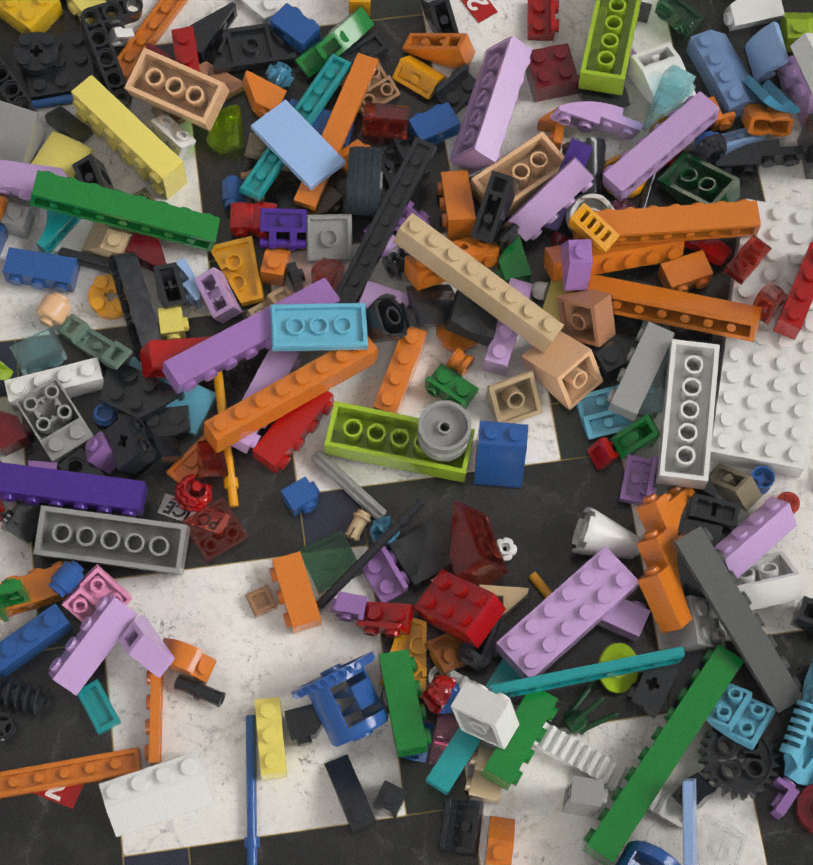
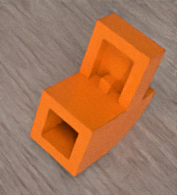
M163 638V642L175 657L168 669L183 672L198 681L207 683L217 660L202 653L203 650L176 639Z

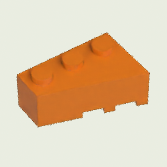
M468 170L441 172V181H437V194L442 196L439 197L440 211H443L442 227H445L446 238L453 242L471 236L476 221Z

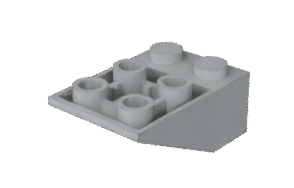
M57 377L15 400L16 405L51 462L61 463L79 448L84 449L87 441L94 437Z

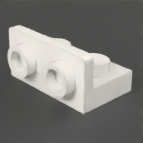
M163 114L150 120L148 128L183 160L186 149L194 146L196 140L168 114Z

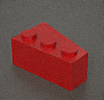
M210 337L171 340L155 339L148 341L140 350L143 377L166 378L162 372L164 361Z

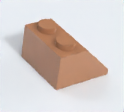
M590 289L557 296L560 322L564 325L561 329L563 333L578 342L596 347L602 346L616 335L610 293Z

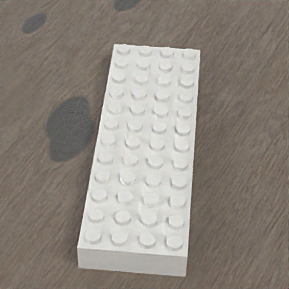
M757 201L761 227L756 236L737 237L728 301L762 307L760 326L754 342L725 336L722 338L717 373L710 462L753 470L759 466H766L775 474L799 478L806 466L813 409V301L795 340L774 332L773 329L802 258L810 242H813V211Z

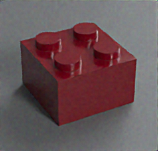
M565 43L533 49L530 55V64L525 71L533 101L539 102L577 94L579 78L569 44Z

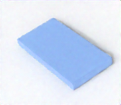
M287 100L281 102L251 125V130L310 191L345 165V160Z

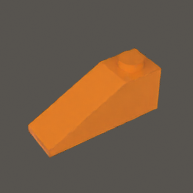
M410 33L402 48L405 53L447 68H461L464 64L469 66L476 53L467 33Z

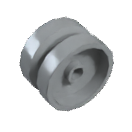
M449 400L429 404L422 411L418 421V444L422 452L429 458L437 461H451L460 457L467 449L472 430L471 419L467 411L460 404Z

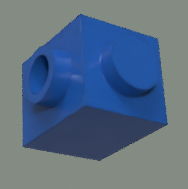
M306 476L281 490L282 499L294 517L302 512H311L317 507L316 504L319 503L318 494H320V491L315 482H309Z

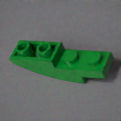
M360 6L294 61L305 76L310 78L325 65L331 54L341 55L363 36L374 23L362 6Z

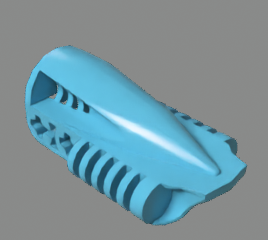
M813 658L804 680L803 699L796 702V705L800 707L793 710V713L797 716L796 718L791 717L790 722L793 723V726L788 725L787 731L791 733L784 736L787 744L782 743L779 750L785 753L784 776L797 784L806 786L813 784Z

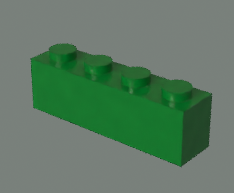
M408 649L379 654L380 671L397 758L426 753L428 744L432 742L429 728L424 729L423 720L427 719L424 704L419 705L418 696L422 695L419 680H414L413 672L417 671L415 657H410Z
M545 691L525 695L515 713L519 722L517 730L505 750L496 746L481 774L482 777L507 791L511 784L515 786L518 784L523 775V772L519 770L523 762L529 764L535 753L531 749L534 742L540 743L547 731L543 728L546 720L552 722L558 711V708L554 707L558 698Z

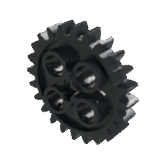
M713 726L712 731L708 730L705 733L707 738H703L700 741V744L704 747L697 751V753L704 757L700 758L697 762L705 765L700 773H708L709 777L706 780L708 782L713 781L715 789L722 788L721 796H725L730 792L732 800L737 798L738 794L742 801L747 799L748 794L754 799L757 796V792L763 794L766 791L765 787L769 788L773 785L770 779L774 780L778 776L773 770H777L780 767L778 763L773 761L780 757V755L772 753V750L777 745H769L768 741L771 739V735L765 737L762 735L753 751L728 738ZM720 742L728 745L729 752L722 750ZM752 756H759L760 760H759V759H755V758H750V757H752ZM717 758L726 759V761L719 762ZM748 766L756 769L757 776L749 772ZM724 767L731 769L733 777L725 774Z

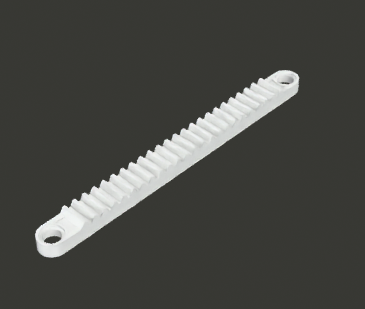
M436 666L429 672L428 683H431L434 675L438 672ZM456 671L446 674L449 677L455 678L460 689L466 681L474 685L477 683ZM512 703L513 709L516 713L519 706L514 705ZM545 722L543 728L547 731L540 743L534 742L533 746L588 778L605 781L604 787L613 792L616 791L618 786L622 789L628 782L624 779L629 771L626 766L620 765L617 761L601 754L598 750L592 749L591 746L583 744L582 741L576 740L573 736L567 735L564 731L558 730L555 726ZM662 787L647 811L674 827L683 829V823L676 816L677 811L683 809V807L672 797V792L666 791Z

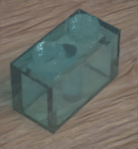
M53 327L9 347L23 376L40 372L49 367L59 366L64 360L68 359Z

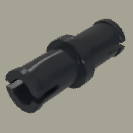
M179 674L174 684L175 690L193 696L194 700L199 701L201 699L219 708L226 696L225 692L207 686L206 682H197L182 674Z

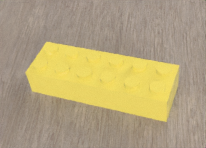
M92 75L71 91L74 99L72 103L77 110L76 116L84 124L87 122L91 126L92 132L98 138L102 137L105 139L110 150L113 152L117 151L127 166L132 165L136 169L137 175L143 181H149L155 193L158 195L162 194L168 200L188 183L184 162Z

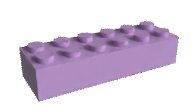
M513 36L486 49L449 160L461 169L468 170L469 174L498 161L501 145L506 138L505 132L512 120L514 105L519 98L518 92L524 82L526 68L531 61L532 49Z
M605 546L498 640L495 650L522 679L541 675L632 594L639 585L638 579Z

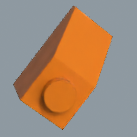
M248 70L244 75L242 84L252 111L260 118L283 102L286 90Z
M266 248L260 270L262 283L280 287L285 285L287 276L286 264L290 263L292 251H289L288 248H276V250Z
M490 816L484 865L512 864L515 819Z

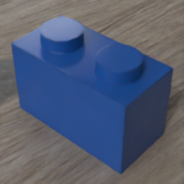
M288 3L269 19L270 26L274 29L275 34L280 36L286 44L300 54L320 40V27L318 23L313 19H308L299 8L292 7Z
M449 102L442 105L437 104L424 113L413 115L408 120V131L410 135L413 134L414 138L418 137L436 145L458 135L461 123Z

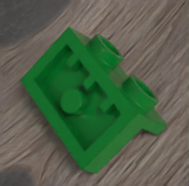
M440 363L431 376L425 379L424 387L431 396L439 397L444 401L449 400L458 403L464 409L468 407L479 392L478 387L442 363Z

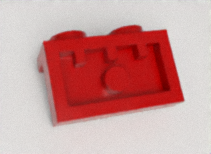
M528 0L527 40H554L555 32H559V19H555V14L559 13V0Z
M367 601L364 620L357 621L356 626L363 630V634L375 637L378 636V633L385 634L391 638H400V635L409 636L414 606L411 604Z

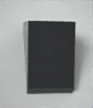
M176 262L153 266L157 297L164 309L188 305Z

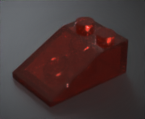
M455 501L453 503L450 543L452 569L458 577L479 585H491L507 574L508 569L488 516L482 511Z

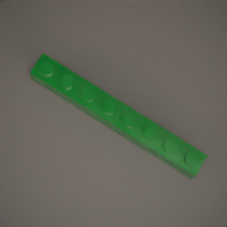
M37 170L29 204L34 207L209 252L212 251L216 242L220 222L219 217H215L210 213L192 211L187 207L169 205L167 202L150 200L142 195H131L119 189L112 190L101 187L96 183L89 184L78 181L73 177L66 178L55 175L50 171Z

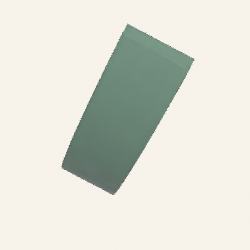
M71 314L63 325L56 329L60 335L91 358L98 357L101 364L112 369H118L133 353L131 349L118 341L113 342L89 327L87 322L74 314Z

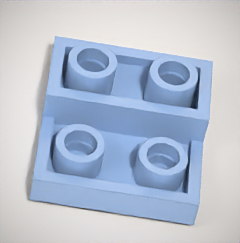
M775 21L757 32L745 45L753 78L758 83L776 75L775 70L790 62L779 24Z

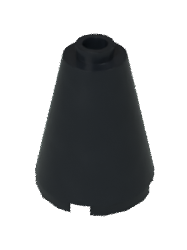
M593 137L586 138L587 141L584 143L593 146L585 168L593 175L594 179L591 181L593 185L585 193L580 191L577 195H601L606 154L605 140ZM571 141L562 145L563 156H565Z
M386 293L379 296L366 309L367 334L373 343L401 339L408 334L406 332L411 326L410 314L405 304L395 300L397 297L393 294Z

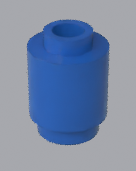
M236 175L227 176L221 182L222 203L225 209L230 211L231 203L245 202V195L240 193L239 190L244 180Z
M74 560L71 563L65 561L50 578L52 581L48 586L63 598L66 594H70L85 577L82 574L84 569Z

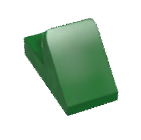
M648 413L613 436L611 440L620 457L626 459L628 454L632 455L643 447L654 446L661 433Z

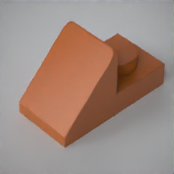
M554 109L538 120L537 130L550 132L549 139L560 151L565 125H560L558 122L550 119V115L556 110Z

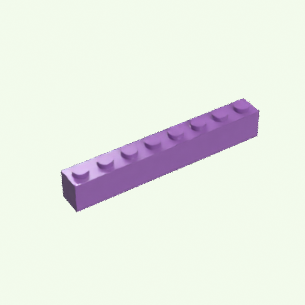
M323 278L275 304L339 303L340 299L326 278ZM270 306L164 361L162 372L177 394L183 391L187 393L193 390L199 382L203 380L207 382L215 378L218 372L224 369L226 371L231 370L244 358L246 360L253 358L258 354L259 350L272 348Z

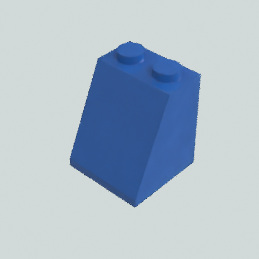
M480 421L476 440L474 485L521 488L527 451L528 424Z

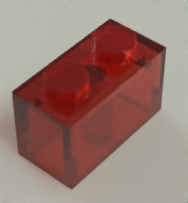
M365 102L362 135L407 139L410 106Z

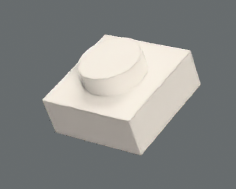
M121 26L112 28L108 34L113 47L124 46L135 36L132 28H122Z

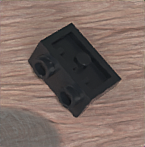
M464 64L461 68H456L448 79L440 81L434 89V101L441 105L449 102L455 114L468 105L476 79L469 73V66L467 64Z
M15 499L16 505L12 511L7 510L1 519L3 525L0 529L10 532L29 544L37 533L41 505H49L40 502L39 505L26 504L24 500Z

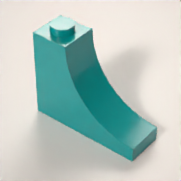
M47 210V222L44 232L36 242L39 251L51 254L79 223L81 218Z

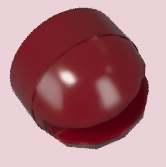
M554 231L551 244L552 246H556L557 243L561 245L571 238Z

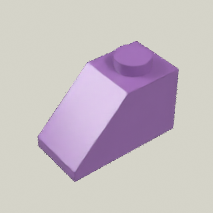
M591 239L568 240L561 244L564 291L587 290L593 264Z

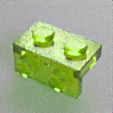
M237 104L221 109L211 131L208 130L207 143L210 148L220 155L244 147L241 108Z

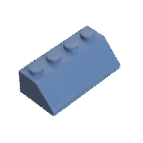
M710 29L690 37L686 51L710 95L715 97L722 114L735 111L736 117L742 115L745 105L756 103L765 106V103L743 82L748 73L726 34Z

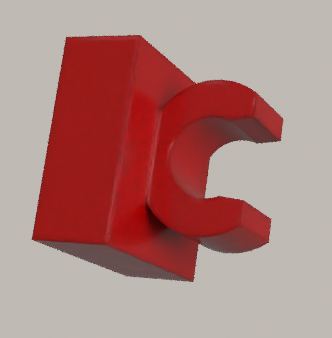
M607 437L600 438L587 449L597 470L604 469L619 456V453H615L612 448L613 442L608 441Z

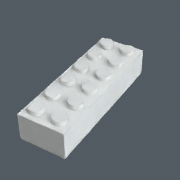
M676 339L671 341L668 349L656 484L704 489L708 483L720 349L718 344Z

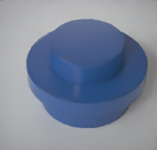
M102 404L96 406L93 411L95 423L102 427L112 425L117 417L116 411Z

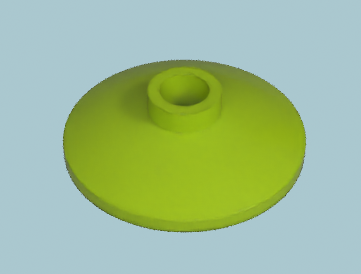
M614 643L605 648L598 663L636 656V654L628 645ZM638 672L600 679V681L607 690L614 693H623L628 691L631 685L635 683Z

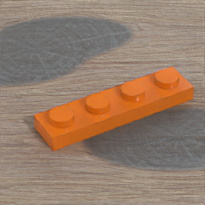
M147 670L146 682L151 687L150 694H146V710H150V719L145 720V734L149 735V744H145L144 757L145 760H149L151 766L162 763L164 673L159 678Z

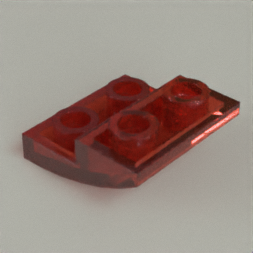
M224 497L182 521V524L191 527L189 535L206 562L248 538L247 533Z

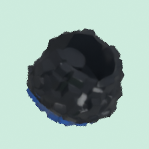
M703 132L695 139L692 153L694 156L714 165L717 160L724 156L723 151H727L726 138L719 134V132Z

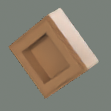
M268 585L245 595L255 618L278 608Z

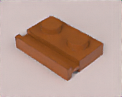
M448 633L431 639L424 644L426 648L428 647L429 655L441 676L467 665L456 658L463 641Z

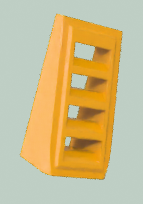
M585 203L571 216L568 227L583 238L591 239V243L604 253L620 237L609 224ZM582 217L585 218L583 222L580 221ZM592 223L593 226L588 229L587 226ZM599 228L601 232L596 236L594 233ZM605 234L609 235V237L603 243L601 239L605 236Z

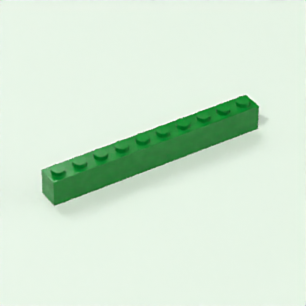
M720 644L714 651L708 650L702 659L705 663L702 670L696 668L689 679L693 682L689 689L686 687L682 689L676 698L680 703L676 709L671 706L663 719L667 723L663 728L657 727L650 738L654 741L650 748L647 746L643 748L637 757L641 762L637 768L631 766L624 779L628 782L623 789L618 786L610 798L614 803L610 809L604 807L598 816L599 826L596 830L591 827L584 837L583 841L587 844L583 851L601 864H613L743 664L744 660Z

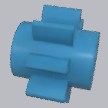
M277 62L274 65L270 64L265 72L268 75L267 78H269L267 81L281 88L290 87L294 79L291 76L292 69L282 62Z
M390 516L373 520L374 525L370 529L373 542L395 522H390ZM400 531L385 545V547L389 546V544L396 541L400 534Z

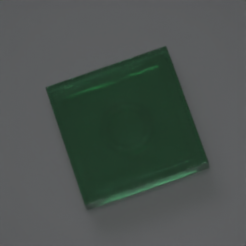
M342 530L298 550V552H301L304 565L319 594L327 591L357 561ZM361 570L355 577L362 575L363 571Z

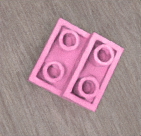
M96 564L65 598L62 605L83 622L86 617H91L94 613L99 599L103 596L106 597L108 593H111L126 605L132 600V595Z

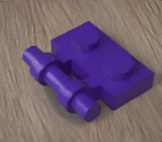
M260 208L259 231L268 232V239L259 238V248H268L269 250L288 248L289 251L305 249L306 240L297 239V233H306L307 209ZM276 232H289V239H276Z

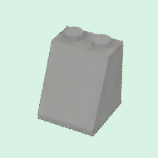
M0 101V160L31 164L46 136L40 116L37 112Z

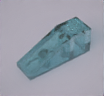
M673 64L664 71L642 130L646 131L683 99L692 95L695 89L693 84L695 75Z

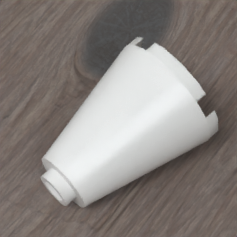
M587 507L584 509L583 513H586L584 519L579 518L572 539V544L576 545V548H573L572 552L594 556L606 546L617 558L633 559L634 556L639 555L640 551L637 547V543L640 541L639 536L594 508Z

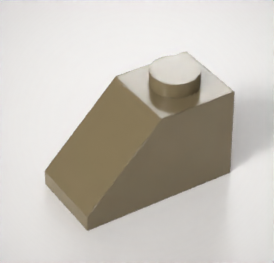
M721 463L709 473V477L719 495L726 501L741 504V510L747 512L762 497L753 477L749 474Z

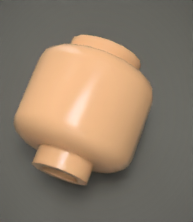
M58 292L46 294L36 309V313L40 317L39 322L49 328H52V326H62L71 311L69 299Z

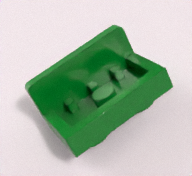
M16 578L6 579L0 584V618L3 622L9 621L7 607L31 601L29 591L23 582Z

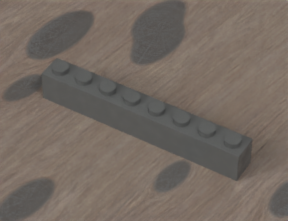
M695 525L671 541L770 706L774 707L777 713H780L796 703L797 700L803 699L801 693L803 687L795 676L791 677L787 670L790 668V665L783 655L779 656L776 652L777 644L770 634L766 635L762 626L765 624L757 612L754 614L749 607L752 604L750 598L744 591L740 592L736 584L739 581L732 570L728 571L723 564L726 562L724 555L719 549L715 550L711 544L713 540L712 535L706 527L702 529L701 526Z

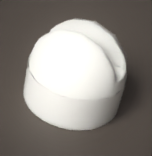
M542 281L533 283L532 296L545 301L549 283Z

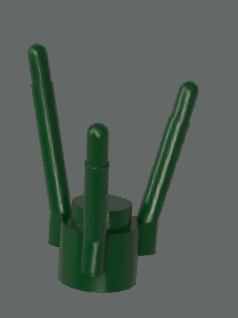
M598 680L592 681L573 706L564 713L566 717L562 719V722L573 735L577 733L583 735L586 731L619 715L618 712H614L586 725L588 722L586 716L604 701V697L597 699L584 711L577 710V708L592 691Z

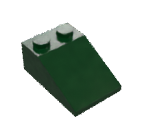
M686 151L657 180V183L682 205H692L697 202L703 204H711L718 201L735 202L740 197L739 178Z

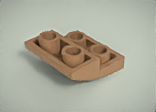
M380 63L358 110L363 117L401 95L391 76L386 75ZM348 74L344 77V79H343L342 82L340 83V85L342 86V88H343V86H344V83H345V81H346V79H347Z

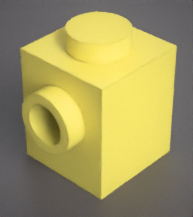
M181 306L164 309V307L158 308L162 340L186 338L185 331H189L188 317L183 318Z

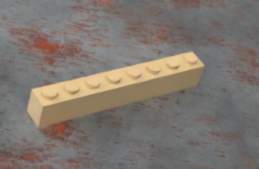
M411 213L399 228L393 240L395 244L541 352H545L564 325L414 213Z

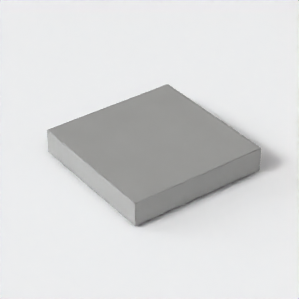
M352 214L307 215L306 261L353 259Z

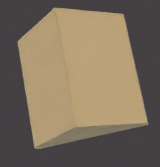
M532 370L487 386L485 398L496 422L516 423L543 413Z

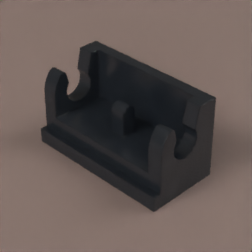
M498 620L479 648L462 642L456 658L477 671L483 669L491 661L496 648V642L501 636L505 622Z

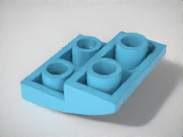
M730 683L707 717V722L728 738L753 750L775 715V708L753 699L751 691Z

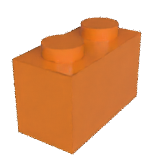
M703 250L662 263L657 272L664 288L688 292V290L693 288L701 289L706 287L714 274Z

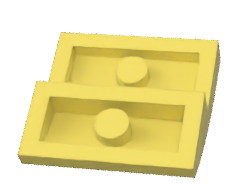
M52 131L31 164L62 168L67 177L77 179L72 165L87 155L93 154L94 150L73 138Z

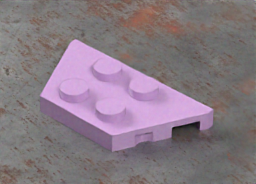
M795 55L788 57L790 62L777 68L775 71L780 80L782 90H785L786 95L801 109L799 113L795 114L803 128L809 114H813V94Z

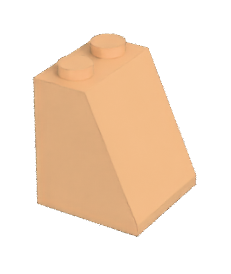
M562 331L557 334L544 353L532 346L521 355L527 372L532 370L534 378L569 410L603 382L592 350Z

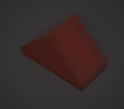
M198 441L197 443L198 478H224L229 473L224 451L216 453L208 441Z

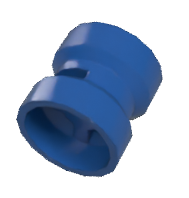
M759 466L751 473L761 494H766L775 481L774 472L766 466Z

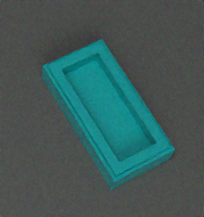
M96 679L83 686L77 695L98 735L100 736L121 724L99 680Z

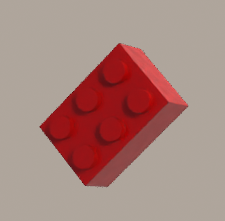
M441 569L413 607L427 624L476 648H479L506 610L493 592Z

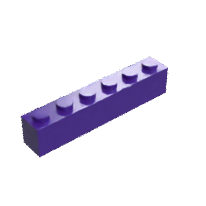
M0 462V499L3 501L14 502L17 499L24 500L26 504L39 505L40 502L57 508L70 506L74 510L80 511L92 509L102 514L111 515L112 512L121 513V516L135 518L136 515L143 516L148 490L145 481Z

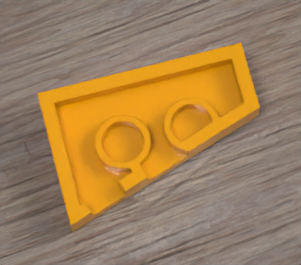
M249 236L214 245L211 253L242 306L264 302L265 298L253 237Z
M413 617L410 635H400V638H395L390 652L408 649L410 657H415L417 671L413 672L414 680H419L423 694L426 691L427 648L424 645L427 642V622ZM382 676L379 682L381 686H383ZM422 695L418 696L419 699L424 700Z

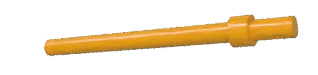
M222 371L218 372V375L214 378L218 414L227 409ZM229 446L222 450L226 477L223 481L224 489L227 490L229 508H235L239 506L237 496L239 485L238 478L235 477L232 447Z

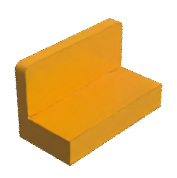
M409 55L400 59L392 78L429 100L433 97L436 85L442 80L445 81L446 76Z

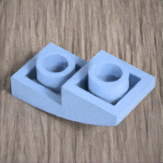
M182 257L176 264L189 305L194 304L199 310L202 308L199 288L194 280L195 275Z

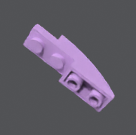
M582 101L560 105L550 115V119L558 122L560 125H568L583 133H591L595 128H599L603 132H610L619 135L623 139L632 140L642 129L641 122L622 116L624 108L602 102Z

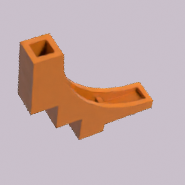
M672 486L667 489L668 493L656 496V493H652L643 497V502L635 508L646 530L643 534L644 538L637 543V547L647 566V569L644 570L645 574L637 581L661 634L682 629L692 619L680 581L677 549L671 540L678 536L681 515L687 501L695 493L693 488Z

